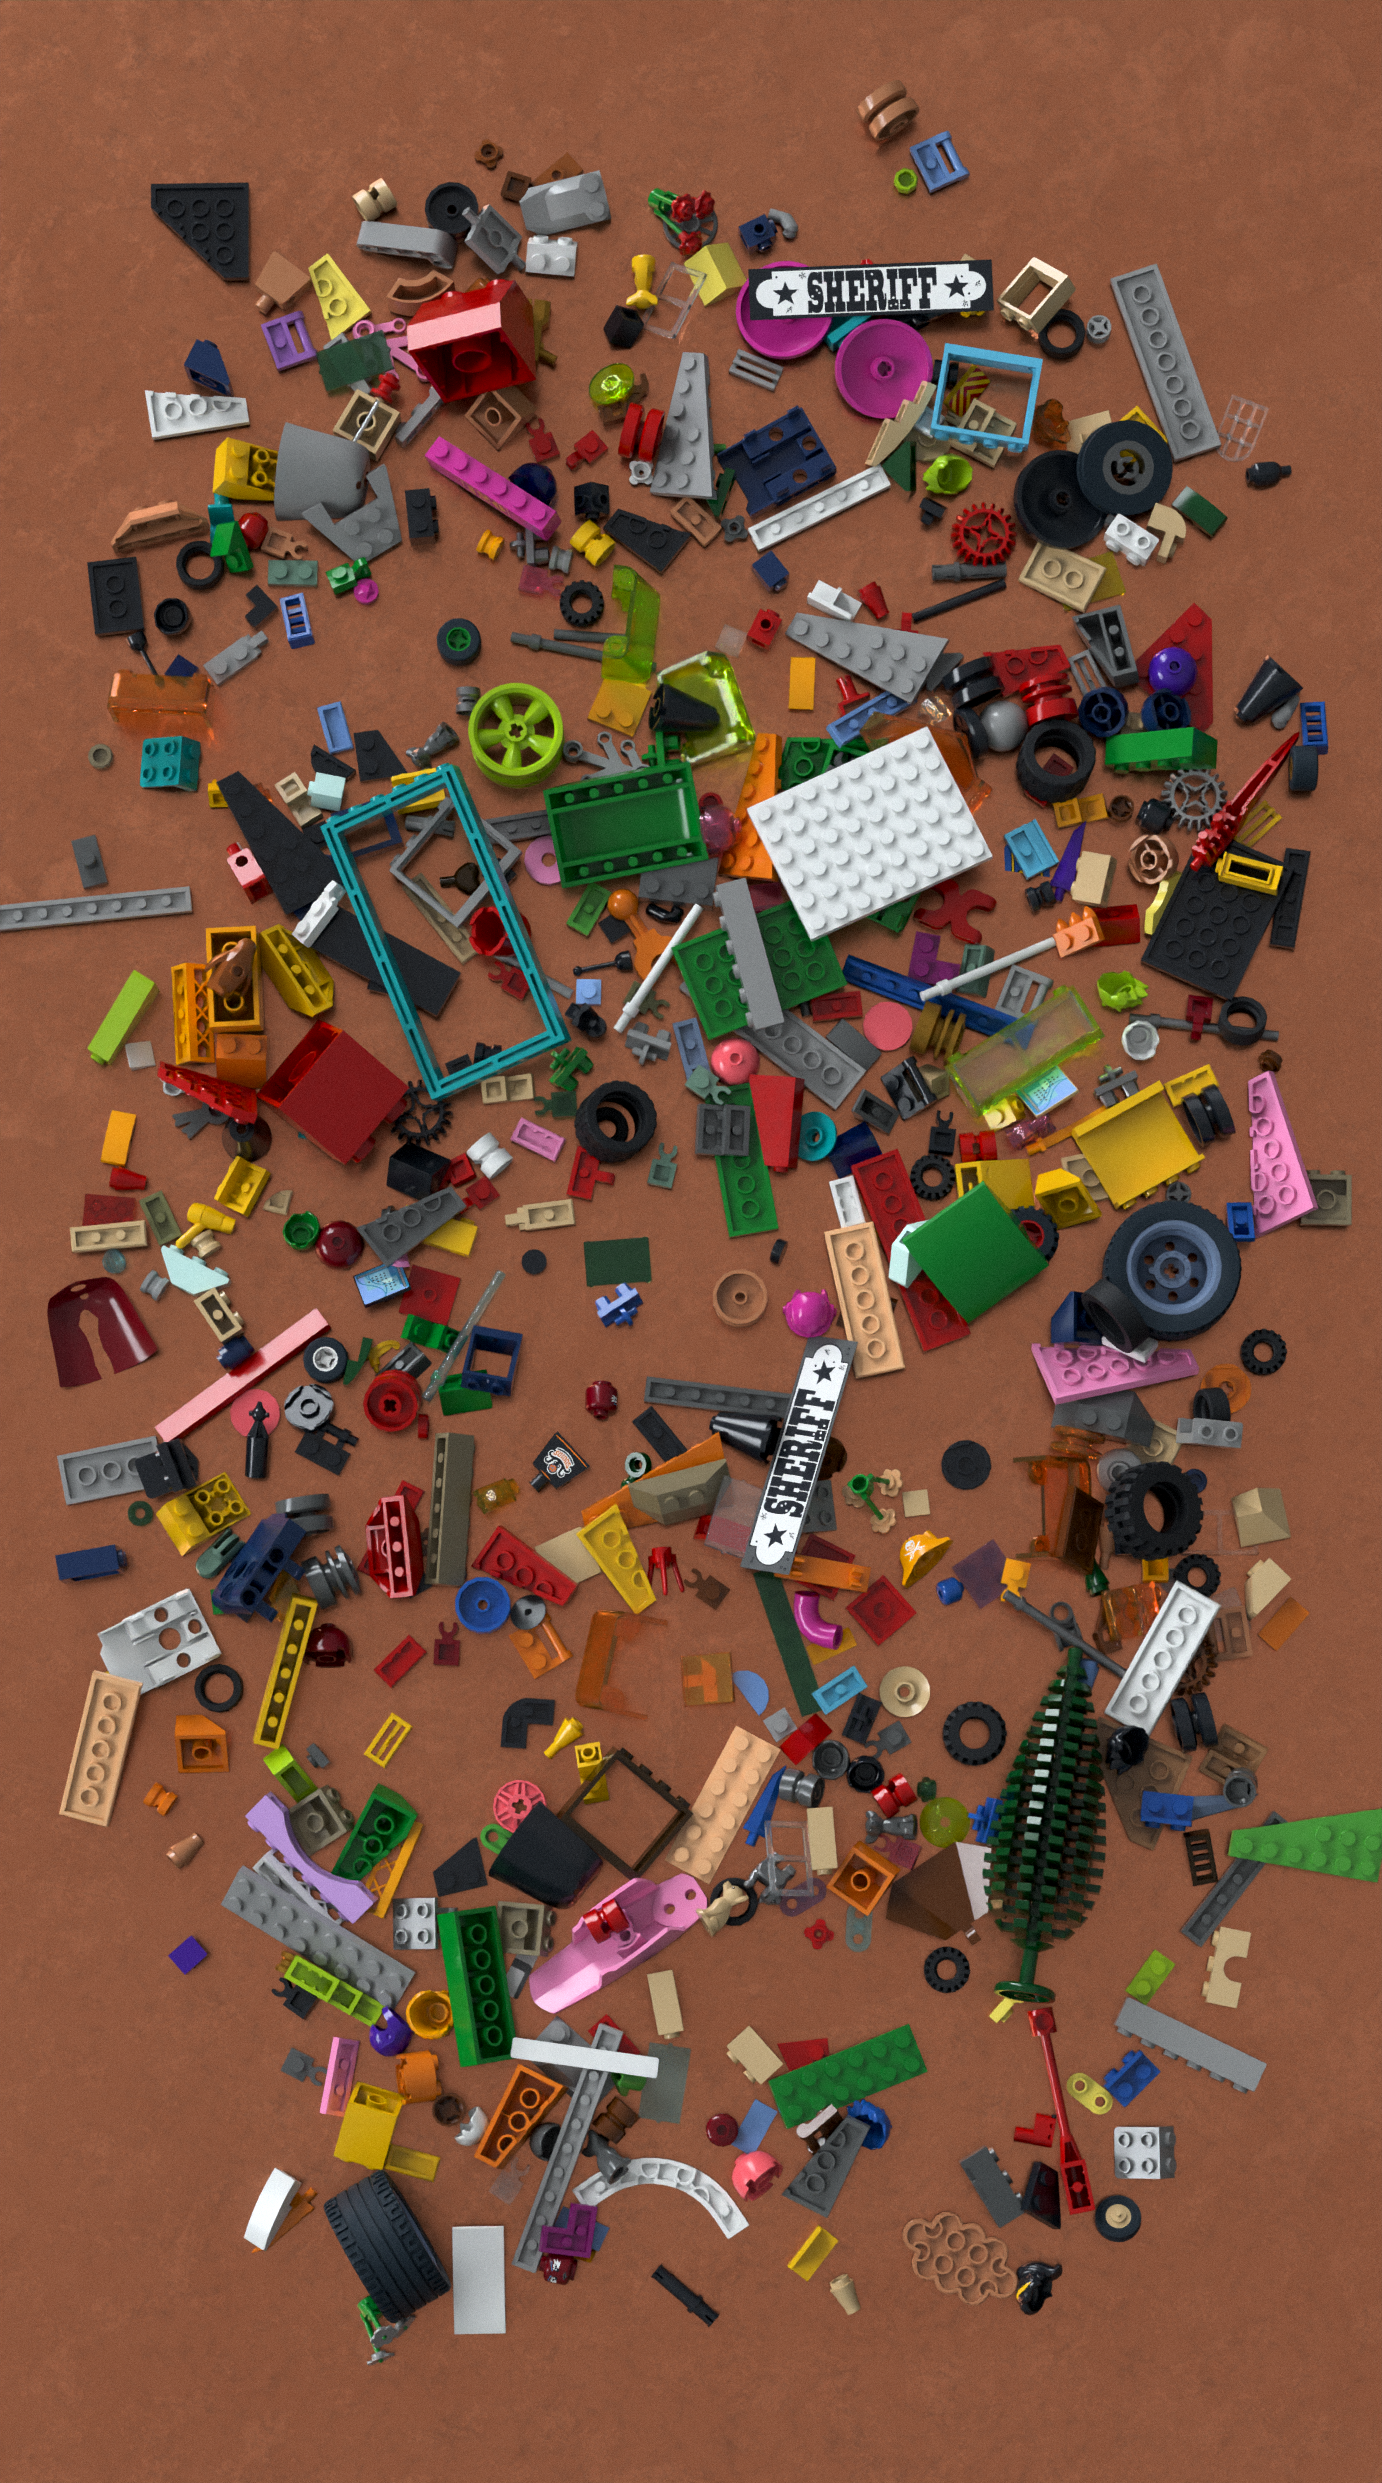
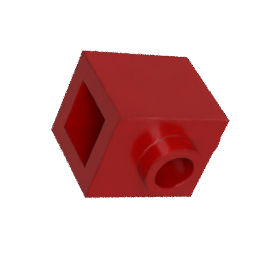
M760 609L747 634V641L769 651L782 627L780 615L770 609L766 611Z

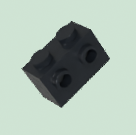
M430 488L405 490L411 546L436 543L435 534H439L438 519L433 520V510H437L436 496H431Z

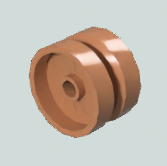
M894 80L881 86L866 97L857 108L856 113L864 123H870L869 131L877 141L884 140L899 132L919 113L920 108L914 99L906 98L907 89L900 80Z
M745 1269L732 1270L724 1274L716 1282L713 1291V1307L717 1316L725 1324L735 1328L749 1327L757 1323L764 1315L768 1304L767 1289L763 1280L755 1273ZM738 1294H743L745 1300L738 1302L735 1297H738Z

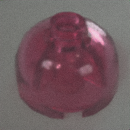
M721 804L702 806L700 810L705 811L704 815H700L703 843H709L711 848L706 849L707 853L714 855L728 851L736 844L738 833L742 832L740 818H735L733 811Z

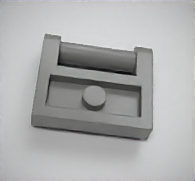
M1012 964L995 1010L1032 1023L1036 1027L1039 1021L1037 1017L1048 989L1052 988L1054 981ZM1035 982L1039 984V987L1027 1015L1022 1013L1021 1010L1031 984Z

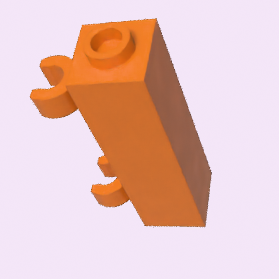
M795 1554L789 1575L774 1573V1577L867 1593L871 1567Z

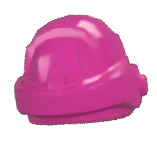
M796 1289L791 1301L783 1306V1314H785L789 1328L802 1337H817L827 1332L834 1317L837 1315V1309L834 1308L833 1304H830L826 1290L823 1289L821 1294H818L816 1292L800 1293L801 1291Z

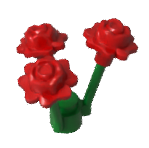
M659 188L654 189L648 197L649 206L655 208L654 214L661 217L679 235L678 238L682 241L679 246L680 254L682 256L685 254L695 255L696 252L701 250L703 245L702 233L700 231H693L691 234H688L686 231H682L664 211L668 212L672 208V218L676 219L678 223H682L685 220L689 221L695 212L697 218L704 219L705 215H710L714 210L715 200L711 197V192L703 190L701 195L696 198L691 197L687 193L681 196L670 191L665 192Z

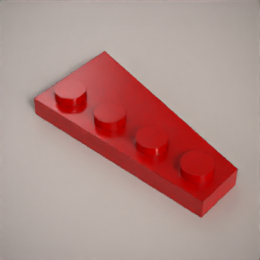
M502 1525L496 1528L471 1565L473 1568L483 1570L496 1578L513 1583L512 1585L529 1590L561 1606H566L579 1587V1584Z

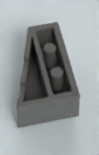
M719 857L641 873L638 894L639 903H653L692 909L696 903L705 911H713L714 899L712 893L715 892Z
M983 2145L958 2162L998 2228H1001L1025 2213L1020 2210L1023 2197L1019 2191L1014 2194L1010 2187L1013 2181L1006 2170L1001 2171L996 2164L999 2158L993 2148L988 2149Z

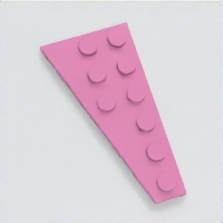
M1267 1071L1248 1081L1249 1111L1252 1112L1250 1137H1252L1253 1150H1250L1251 1189L1254 1191L1252 1212L1255 1220V1238H1259L1318 1209L1276 1077L1272 1071Z
M1032 1343L1031 1351L1055 1405L1197 1375L1199 1372V1366L1191 1349L1160 1348L1158 1351L1153 1352L1146 1363H1143L1108 1346L1081 1345L1079 1348H1064V1345L1054 1344V1347H1041V1344Z

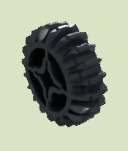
M422 1080L417 1081V1087L413 1086L412 1081H408L409 1089L402 1097L405 1100L409 1097L411 1098V1108L400 1115L394 1122L387 1125L396 1124L391 1129V1133L396 1134L400 1131L397 1139L402 1141L407 1137L406 1144L409 1146L412 1144L413 1139L416 1140L417 1147H421V1140L424 1139L426 1145L430 1146V1137L433 1136L436 1142L440 1141L436 1134L438 1131L442 1135L447 1134V1131L442 1126H451V1122L445 1119V1117H452L453 1112L445 1111V1109L450 1108L452 1104L449 1101L443 1102L445 1099L436 1101L437 1104L435 1105L422 1104L419 1101L418 1094L430 1097L427 1087L423 1088ZM416 1102L422 1111L426 1110L422 1114L423 1125H421L420 1119L417 1116L413 1117L416 1114ZM440 1111L437 1123L428 1130L427 1119ZM415 1122L419 1125L421 1132H411L404 1128L401 1123Z

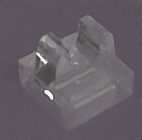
M937 695L929 697L922 702V707L918 711L919 717L926 713L930 715V721L926 723L927 727L934 726L952 715Z

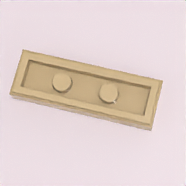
M145 1220L70 1227L72 1253L148 1246Z

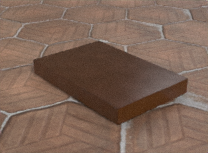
M1068 1486L1055 1557L1083 1575H1092L1104 1504L1078 1487Z

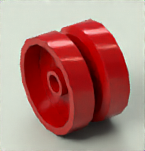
M631 402L622 428L618 455L631 458L639 445V461L652 464L663 434L665 411L652 408L644 422V406Z
M393 1369L382 1372L374 1378L365 1393L363 1407L366 1417L371 1424L380 1430L393 1432L406 1428L412 1423L421 1407L423 1398L421 1386L415 1377L406 1371Z

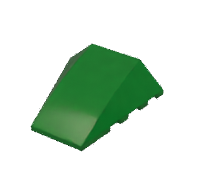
M787 737L782 753V765L778 768V779L781 780V789L784 791L824 774L828 765L835 767L834 759L840 752L844 753L841 761L845 764L851 758H859L887 745L889 738L868 739L867 737H859L839 748L833 738Z

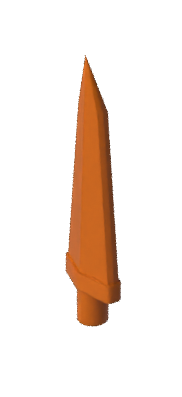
M310 2187L303 2196L297 2191L289 2204L292 2206L291 2210L268 2248L315 2209L310 2204L318 2195L315 2189ZM256 2246L252 2253L262 2251V2249Z

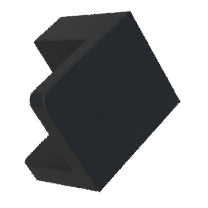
M616 305L603 330L610 343L630 348L642 330L644 323L637 310Z

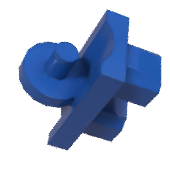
M622 1283L615 1289L619 1298L612 1303L607 1296H602L595 1301L598 1309L597 1314L605 1327L614 1322L618 1326L624 1321L629 1326H632L634 1323L631 1317L638 1313L636 1308L643 1304L635 1288L632 1289L626 1283Z
M987 1797L985 1806L978 1805L976 1814H968V1818L974 1820L972 1829L978 1831L976 1842L986 1844L988 1836H999L1001 1831L990 1830L992 1820L998 1821L1002 1816H1005L995 1814L997 1804L1004 1805L1003 1800Z

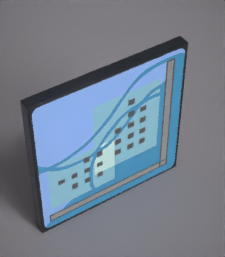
M382 1264L353 1276L365 1308L382 1301H390L395 1296L412 1290L403 1267L390 1266L387 1268Z

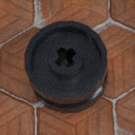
M447 182L438 185L430 192L425 203L428 227L447 232L458 244L464 242L471 230L472 223L462 215L463 211L470 207L477 216L480 213L475 194L469 187L461 183Z
M990 656L967 662L950 671L941 679L946 691L955 693L951 698L955 710L963 706L973 709L992 700L1005 690L999 676H991L996 668Z
M1215 1084L1201 1088V1099L1194 1092L1181 1097L1185 1116L1202 1147L1215 1142V1131L1222 1138L1236 1133L1229 1108Z
M1205 1692L1191 1696L1192 1711H1190L1188 1703L1183 1697L1170 1700L1172 1724L1183 1754L1196 1751L1198 1747L1196 1734H1198L1200 1743L1204 1748L1218 1746L1216 1726Z

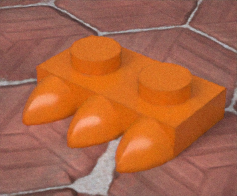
M1088 906L1084 907L1082 919L1079 915L1072 912L1069 925L1059 918L1056 925V933L1053 934L1061 958L1068 957L1105 940L1095 912Z

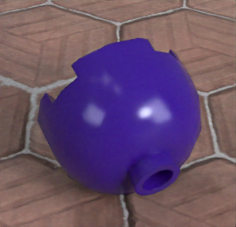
M1177 647L1164 648L1155 654L1150 661L1148 669L1149 683L1154 691L1168 688L1173 691L1171 694L1178 695L1179 697L1192 689L1198 673L1196 662L1191 654Z

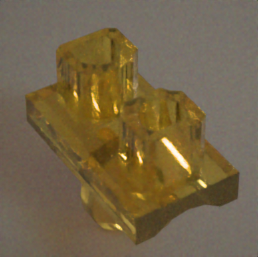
M504 1478L476 1489L472 1493L478 1499L477 1506L482 1509L483 1514L515 1502L517 1500L515 1494L520 1492V1489L513 1478L510 1480Z

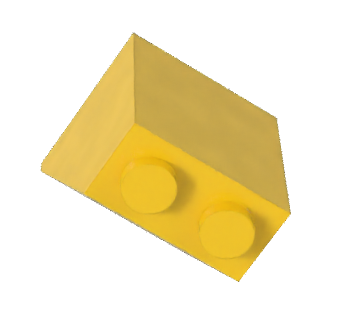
M357 2081L347 2104L333 2156L340 2158L344 2162L364 2165V2167L370 2170H383L403 2108L401 2100L405 2099L404 2095Z

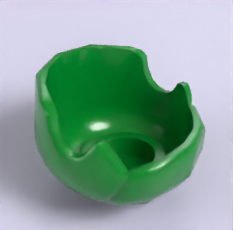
M306 1211L303 1214L294 1213L284 1224L282 1233L285 1242L296 1250H306L315 1245L321 1228L318 1218L311 1212Z

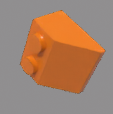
M217 1033V1078L249 1088L261 1089L268 1081L270 1044L268 1036Z
M858 1841L826 1887L866 1916H869L901 1869L862 1841Z

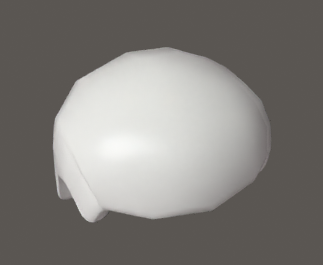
M1137 1020L1124 1029L1121 1041L1127 1054L1135 1060L1145 1061L1156 1054L1160 1038L1156 1027L1148 1021Z
M478 2106L468 2112L470 2117L469 2123H460V2133L455 2136V2140L460 2145L472 2146L481 2142L490 2124L488 2117Z

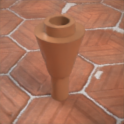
M1107 1521L1104 1522V1526H1099L1100 1551H1102L1099 1567L1109 1569L1111 1553L1115 1549L1114 1534L1112 1531L1109 1532L1107 1527L1109 1522Z

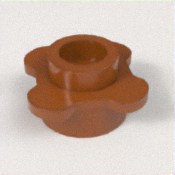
M485 139L481 142L479 151L475 152L474 157L477 161L486 163L487 167L493 168L496 166L498 157L503 155V149L501 146H496L489 139Z

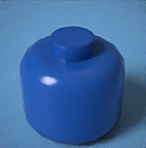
M950 1577L938 1582L936 1591L940 1601L944 1605H950L962 1599L964 1587L956 1578Z

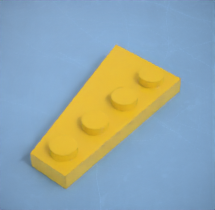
M614 1504L577 1532L576 1535L635 1615H637L656 1601V1598L621 1517L617 1504Z

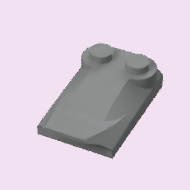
M600 170L528 188L524 197L519 201L526 230L533 231L538 235H548L611 219Z
M556 2016L536 2039L537 2041L591 2048V2045L559 2016ZM531 2061L549 2078L569 2087L566 2093L573 2097L583 2068ZM611 2072L607 2078L599 2103L615 2086L611 2078Z

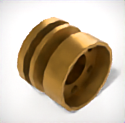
M927 1000L913 1034L909 1050L924 1055L930 1045L934 1046L933 1058L938 1059L941 1049L945 1050L943 1062L949 1064L962 1041L965 1032L966 1014L960 1013L957 1023L952 1021L955 1010L951 1009L944 1019L941 1017L942 1006Z

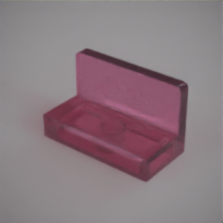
M779 882L748 886L755 914L783 903Z

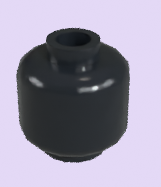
M1151 798L1148 802L1144 800L1136 817L1141 828L1156 835L1161 834L1164 829L1169 831L1174 820L1171 816L1172 809L1170 805L1155 798Z

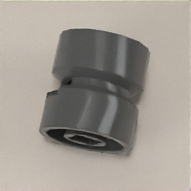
M1244 1767L1235 1768L1230 1771L1223 1788L1226 1801L1233 1807L1238 1808L1251 1804L1255 1799L1258 1788L1257 1776L1253 1771Z
M788 1768L780 1781L779 1797L784 1801L791 1803L799 1801V1804L802 1806L816 1808L824 1794L825 1780L822 1776L811 1773L805 1776L803 1771Z

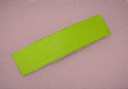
M298 1955L295 1956L284 1975V1978L370 2027L372 2023H377L382 2015L381 2009L385 2007L377 2000Z

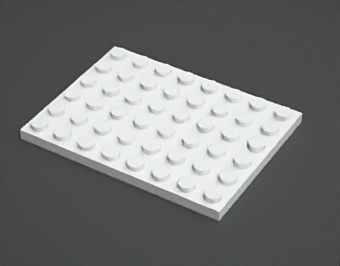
M927 726L747 808V813L811 942L993 858Z

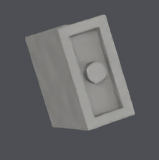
M1178 1418L1176 1443L1218 1448H1241L1243 1424L1203 1418Z

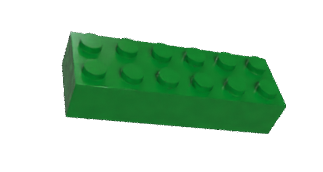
M496 1906L437 1915L460 2067L516 2059L511 2057L512 2041L516 2034Z

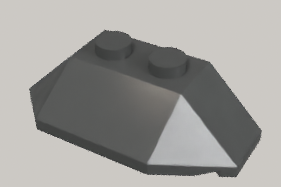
M1129 1390L1057 1404L1051 1428L1148 1448H1150L1155 1422L1137 1394Z

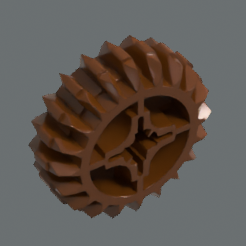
M1206 1635L1184 1673L1191 1682H1180L1177 1686L1179 1696L1184 1695L1185 1688L1189 1696L1194 1694V1687L1198 1692H1202L1201 1682L1209 1686L1211 1682L1207 1676L1212 1678L1216 1676V1673L1211 1671L1210 1668L1218 1667V1663L1211 1662V1658L1218 1657V1653L1210 1654L1209 1650L1215 1646L1213 1643L1207 1646L1204 1644L1208 1640ZM1202 1656L1203 1668L1197 1677L1195 1674L1197 1672L1195 1662Z

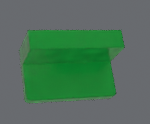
M487 1369L478 1370L474 1372L487 1374ZM462 1373L437 1377L439 1397L444 1416L492 1408L491 1394L489 1392L472 1391L461 1387Z

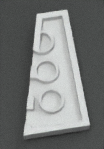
M145 390L153 440L250 424L246 398L207 397L199 394L182 395L173 392L156 393Z

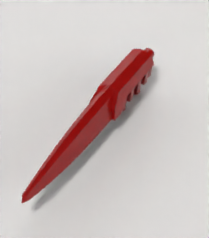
M1299 732L1293 734L1261 765L1232 801H1227L1222 811L1213 815L1211 822L1212 831L1206 828L1198 834L1197 846L1194 845L1191 848L1192 856L1194 857L1193 862L1190 864L1192 870L1198 871L1202 865L1211 867L1242 829L1248 814L1290 754L1291 747L1295 746L1299 739Z

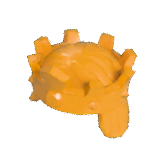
M421 1991L409 2001L406 2008V2020L411 2031H415V2034L419 2037L429 2040L440 2039L450 2035L449 2032L454 2027L448 1991Z

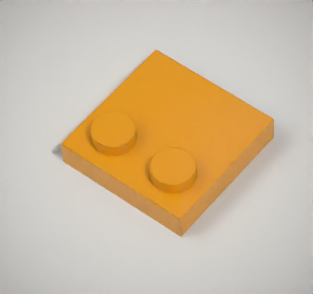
M606 673L587 720L633 738L652 696V691Z

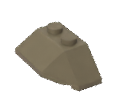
M725 1458L630 1483L628 1488L635 1508L663 1525H669L714 1513L731 1482V1477Z

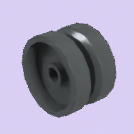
M329 1494L306 1495L275 1502L276 1514L286 1513L287 1518L293 1517L291 1520L307 1531L303 1538L335 1530L331 1515H317V1513L325 1512L331 1508Z

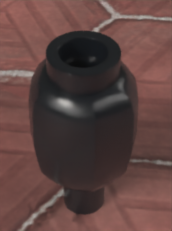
M1270 461L1254 463L1251 465V468H1246L1245 472L1247 482L1253 483L1256 486L1274 484L1282 476L1292 474L1290 465L1280 466L1278 463Z

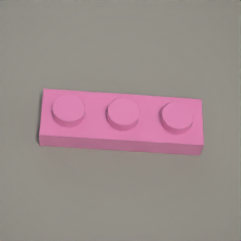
M333 2037L320 2113L344 2117L350 2097L360 2041Z

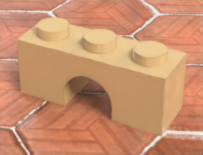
M1219 1927L1218 1931L1213 1932L1211 1946H1215L1214 1956H1209L1206 1971H1210L1209 1982L1204 1981L1201 1995L1206 1997L1205 2002L1237 2008L1242 1983L1229 1980L1224 1973V1965L1233 1956L1247 1958L1251 1937L1250 1932L1226 1927Z

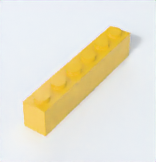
M291 1593L253 1735L254 1744L279 1749L318 1604L316 1598Z

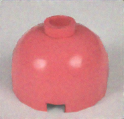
M732 1037L723 1040L715 1047L711 1055V1069L713 1074L719 1078V1082L725 1086L750 1083L749 1074L757 1075L760 1070V1057L757 1049L749 1041Z
M753 2151L749 2154L743 2153L735 2161L736 2166L732 2173L733 2185L737 2193L746 2202H748V2198L754 2201L773 2186V2183L770 2181L775 2175L777 2178L780 2177L783 2167L769 2153L763 2151Z

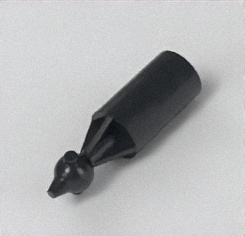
M258 1401L253 1411H249V1416H252L255 1420L246 1441L245 1476L250 1478H266L268 1475L269 1436L263 1420L269 1418L270 1414L266 1412L260 1401Z

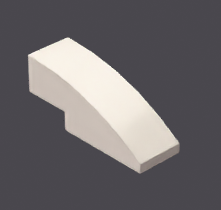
M274 2168L255 2205L244 2238L266 2251L291 2210L292 2206L289 2204L302 2183L284 2171Z

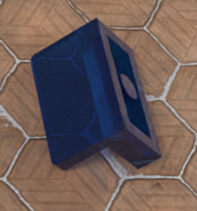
M864 1121L838 1135L836 1144L827 1157L832 1163L837 1176L843 1178L852 1173L850 1168L852 1165L881 1155L882 1152L874 1134Z

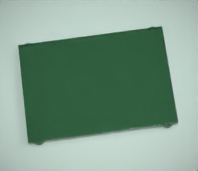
M648 1237L584 1242L587 1287L652 1282Z

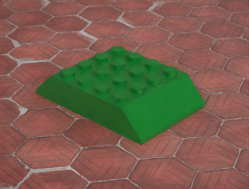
M690 761L667 763L570 782L543 790L562 888L709 859Z

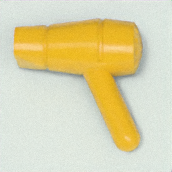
M194 1202L188 1210L187 1220L195 1225L176 1241V1247L179 1249L184 1248L205 1228L231 1235L236 1220L210 1206Z

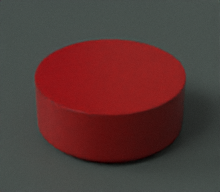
M419 1414L418 1439H428L429 1415Z

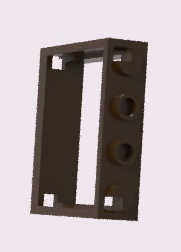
M613 1746L555 1816L631 1881L634 1878H640L694 1813L688 1809L691 1804L680 1795L675 1798L669 1793L672 1788L661 1779L658 1782L654 1781L650 1777L653 1772L642 1763L639 1766L631 1761L634 1758L632 1754L623 1747L619 1751ZM616 1759L678 1810L632 1867L570 1817V1814Z

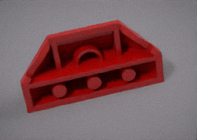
M406 1495L382 1497L365 1525L370 1577L386 1592L389 1598L415 1596L424 1571L419 1519Z

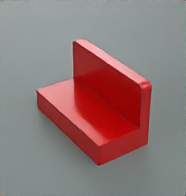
M1137 904L1110 906L1107 909L1101 907L1091 908L1098 918L1105 940L1092 945V947L1140 942V917Z

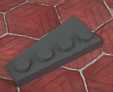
M450 1186L356 1229L384 1265L389 1268L467 1206Z
M847 2115L782 2195L828 2218L871 2126Z

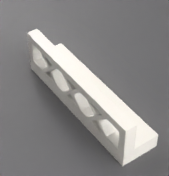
M278 1849L268 1851L253 1867L261 1877L338 1925L344 1921L341 1917L334 1921L328 1914L327 1908L338 1911L332 1903L328 1904L322 1898L321 1900H315L310 1895V1890H316L320 1893L314 1885L310 1886L305 1881H297L293 1877V1871L299 1872L302 1875L296 1867L292 1868L287 1863H281L275 1858L274 1854L279 1851Z

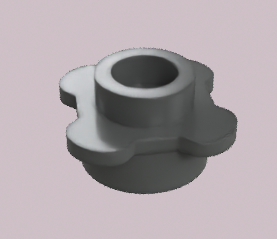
M737 515L733 519L725 518L721 521V527L725 530L724 539L727 542L739 540L740 538L745 539L748 536V531L744 527L745 519L743 516Z

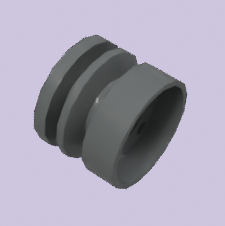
M341 1545L334 1547L338 1556L335 1560L329 1550L325 1551L327 1563L324 1565L317 1556L301 1562L302 1567L306 1570V1578L322 1610L337 1604L335 1592L339 1590L346 1599H349L350 1596L346 1587L350 1585L355 1595L362 1593L355 1566Z

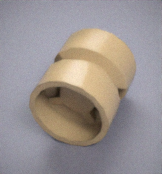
M382 178L370 184L368 191L362 189L352 196L357 209L365 221H373L380 217L381 211L388 212L397 206L392 192Z

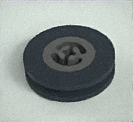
M1123 420L1099 427L1087 437L1077 459V478L1083 494L1093 506L1111 515H1134L1151 509L1155 506V503H1158L1164 497L1172 479V457L1165 440L1152 427L1138 421ZM1120 451L1129 452L1137 461L1130 462L1133 457H1121ZM1128 463L1125 467V470L1127 472L1122 473V471L1124 470V466L1122 464ZM1119 474L1116 479H1128L1130 484L1128 486L1121 485L1112 475Z

